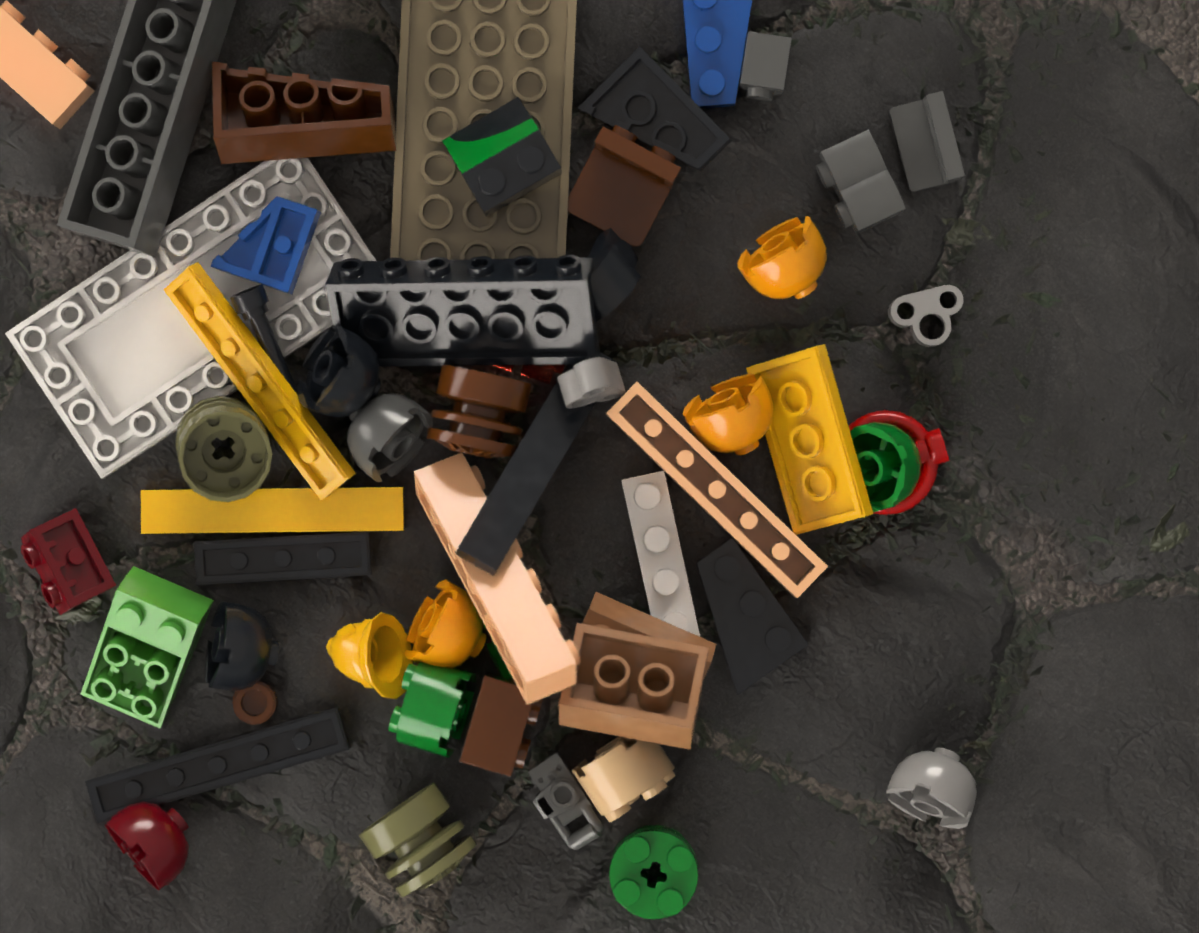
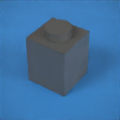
M748 31L738 88L746 90L748 98L772 101L773 95H782L792 38Z

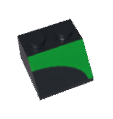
M519 97L442 140L486 217L562 174L561 166Z

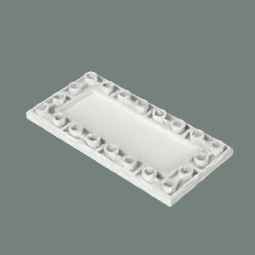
M309 158L262 162L167 225L164 229L156 257L133 250L128 251L5 333L101 479L106 478L175 432L186 411L199 401L215 396L228 397L238 390L163 289L190 265L199 262L234 309L230 299L231 296L260 284L211 267L212 261L218 254L222 256L239 239L237 235L249 223H253L260 218L262 210L276 196L321 212L293 295L264 286L269 298V302L266 303L269 311L265 314L284 359L320 336L324 331L333 327L325 283L333 264L350 258L360 259L361 261H376ZM238 314L243 323L246 325V327L257 340L255 333L252 329V326L250 324V321H244L242 314Z

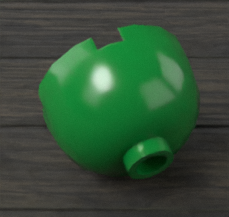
M873 422L854 427L850 433L873 512L898 505L913 493L919 481L921 458L918 447L908 434L895 425Z

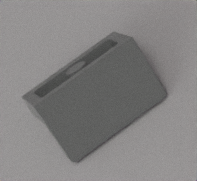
M943 91L928 94L922 100L892 107L889 110L891 124L910 192H917L960 181L965 176Z

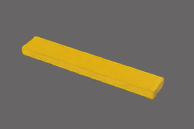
M199 262L190 265L163 289L320 500L329 496L356 474L308 408L303 407L294 389Z
M404 487L337 488L322 500L319 499L312 488L257 489L246 498L231 502L209 500L193 491V489L141 490V534L404 531Z

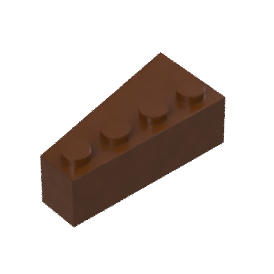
M212 61L213 139L221 164L396 151L395 111L388 85L333 78L331 82L310 79L308 74L292 73V77L269 74L264 68L249 66L247 71L229 68L227 63Z

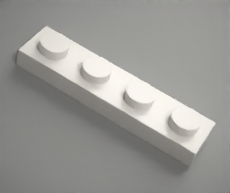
M660 471L623 479L621 482L650 615L700 637L665 473Z

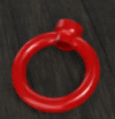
M881 410L865 414L849 425L850 431L854 427L873 422L887 423L897 426L908 434L918 447L921 458V473L913 493L898 505L873 513L892 515L907 511L919 504L930 492L937 477L938 465L950 461L940 428L927 431L916 419L898 411Z

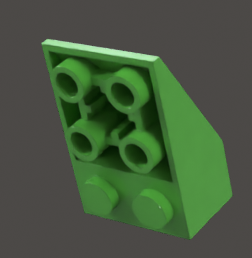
M133 566L116 589L80 695L161 729L201 637L214 600Z

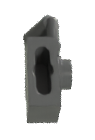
M558 751L528 770L530 781L540 790L533 800V804L543 819H550L570 849L577 851L603 835L604 826L592 809L594 805ZM542 797L546 799L552 808V811L548 814L539 802V799ZM583 814L588 824L572 833L567 824Z

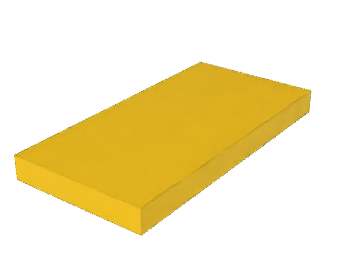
M825 344L746 367L747 373L754 374L756 380L760 376L763 378L773 402V419L765 436L793 533L798 535L872 515L873 510Z

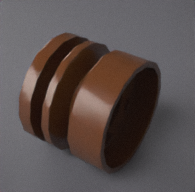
M442 365L436 393L454 401L453 410H432L431 417L450 421L448 431L429 427L427 439L434 440L451 451L488 459L512 457L518 447L499 442L501 433L521 436L522 429L505 422V413H526L532 384L485 372Z

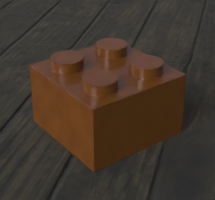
M487 671L482 682L459 762L510 777L514 767L523 769L531 740L523 738L527 724L536 725L543 698L527 705L514 679H506L499 674Z

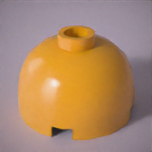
M805 216V222L802 224L799 218L795 217L776 225L756 239L757 243L762 246L752 255L746 249L737 262L738 269L756 292L774 299H785L792 296L796 299H801L816 289L818 285L816 280L824 270L827 252L822 236L811 218Z
M754 374L741 375L720 382L711 387V390L716 392V394L703 402L700 396L697 395L684 407L683 416L695 438L710 451L719 453L735 452L738 456L747 454L759 446L758 440L766 434L773 419V402L770 392L763 378L760 376L756 380Z
M445 579L435 586L441 590L435 600L427 596L415 615L406 641L413 644L412 651L405 650V656L418 664L423 662L438 667L455 668L463 664L469 656L475 658L481 652L486 641V634L482 632L484 622L468 592Z

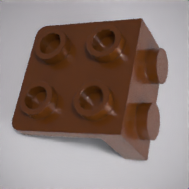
M614 125L612 131L602 127L594 142L595 147L568 196V213L602 231L612 228L621 240L626 241L632 247H639L643 244L680 174L681 167L674 164L677 157L657 146H653L651 151L636 144L635 142L638 137L630 131Z

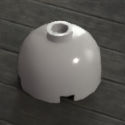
M936 748L934 752L921 751L909 755L900 762L891 777L886 794L890 793L888 800L894 806L919 820L926 822L928 814L942 818L939 825L941 827L961 829L967 827L974 809L977 794L976 782L968 768L959 762L960 756L945 748Z

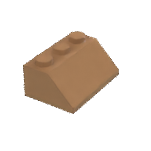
M577 623L573 643L578 651L581 663L576 666V684L563 689L559 700V725L691 750L709 647Z

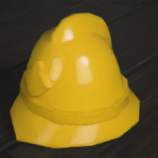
M380 612L372 619H365L361 623H350L339 629L337 634L328 640L326 645L327 652L332 658L334 666L346 677L361 683L365 688H373L381 697L397 699L407 691L402 689V680L407 666L410 663L413 664V661L405 656V650L412 651L411 643L406 641L407 634L403 625L393 615Z

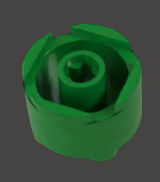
M423 662L417 665L410 663L402 680V689L407 690L402 707L396 706L394 708L388 730L397 734L396 738L399 743L450 758L454 749L447 746L451 737L460 740L473 701L474 692L466 690L467 681L476 682V674L459 668L438 667Z
M646 825L630 832L618 843L611 859L609 878L613 894L618 903L627 911L641 918L662 919L678 914L693 897L698 881L697 859L691 845L679 832L662 825ZM652 862L659 863L660 871L666 873L665 876H658L656 881H649L648 873L641 871L642 868L649 869Z

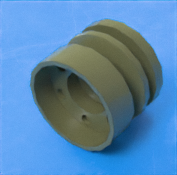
M215 396L199 401L186 411L177 426L175 446L182 476L193 491L209 500L231 502L246 498L257 490L270 472L272 450L265 426L251 406L237 398ZM229 437L231 448L226 450L220 447L215 451L213 440L218 438L224 441Z
M435 782L406 799L358 835L374 859L383 857L393 851L397 855L398 859L385 873L388 879L395 877L404 870L408 871L410 875L395 887L400 897H404L413 891L426 889L456 869L468 852L477 845L471 835L464 837L455 844L450 840L451 837L464 827L461 820L443 828L440 826L438 820L447 812L451 805Z

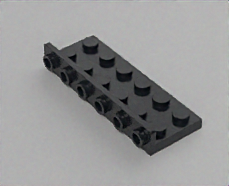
M523 255L514 259H491L487 256H478L463 260L433 257L428 260L389 258L384 261H361L360 259L350 258L341 262H335L325 283L333 331L337 332L336 326H341L364 338L377 354L379 366L577 364L587 359L600 357L591 276L594 269L593 258L591 257L580 258L576 255H563L558 258H535Z

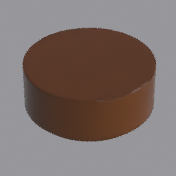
M259 680L252 687L236 690L232 704L234 712L240 720L247 724L257 725L266 722L274 715L278 705V698L275 690L268 683Z

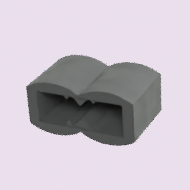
M869 130L820 152L819 158L822 163L816 165V170L824 187L828 189L833 186L840 202L835 204L834 207L844 228L852 226L855 234H858L905 211L906 207L887 170L882 155Z

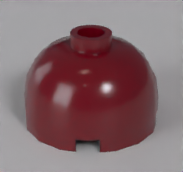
M140 802L131 804L117 812L105 824L106 830L123 854H128L135 863L133 866L156 890L159 891L165 885L170 884L184 869L188 860L189 844L183 832L189 827L174 808L165 812L153 803Z

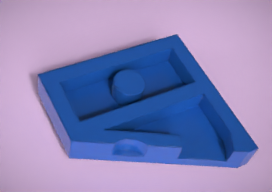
M276 196L262 210L260 218L253 223H249L237 235L239 239L222 256L218 254L213 259L211 267L293 295L321 212Z

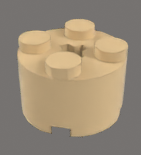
M620 736L598 749L593 761L588 763L584 759L572 770L600 815H605L608 822H612L631 809L630 805L638 800L640 795L645 800H648L667 787L666 783L675 777L673 772L675 767L660 744Z

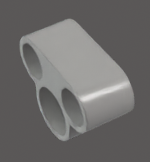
M943 285L896 298L890 304L888 317L890 322L897 327H909L913 339L919 345L935 347L949 337L951 332L950 316L962 308L963 295L953 285ZM948 292L953 295L955 304L952 308L947 309L940 304L942 293ZM901 303L911 306L913 310L911 318L902 319L899 317L897 308ZM934 315L941 320L943 331L939 338L930 340L922 335L920 322L924 316Z
M603 357L581 361L573 366L574 369L557 377L566 408H578L594 402L609 401L626 393L617 362Z

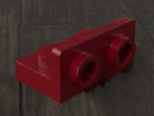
M76 508L30 529L21 537L23 543L21 545L22 556L31 569L36 568L43 582L41 584V591L44 599L51 608L56 607L60 615L116 586Z

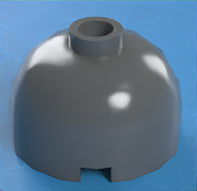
M390 393L377 396L367 402L364 407L350 415V421L352 422L347 434L348 450L351 458L361 470L376 482H382L380 475L387 473L392 478L402 471L419 453L425 444L419 436L424 426L427 429L429 427L432 428L433 417L418 403L405 395Z

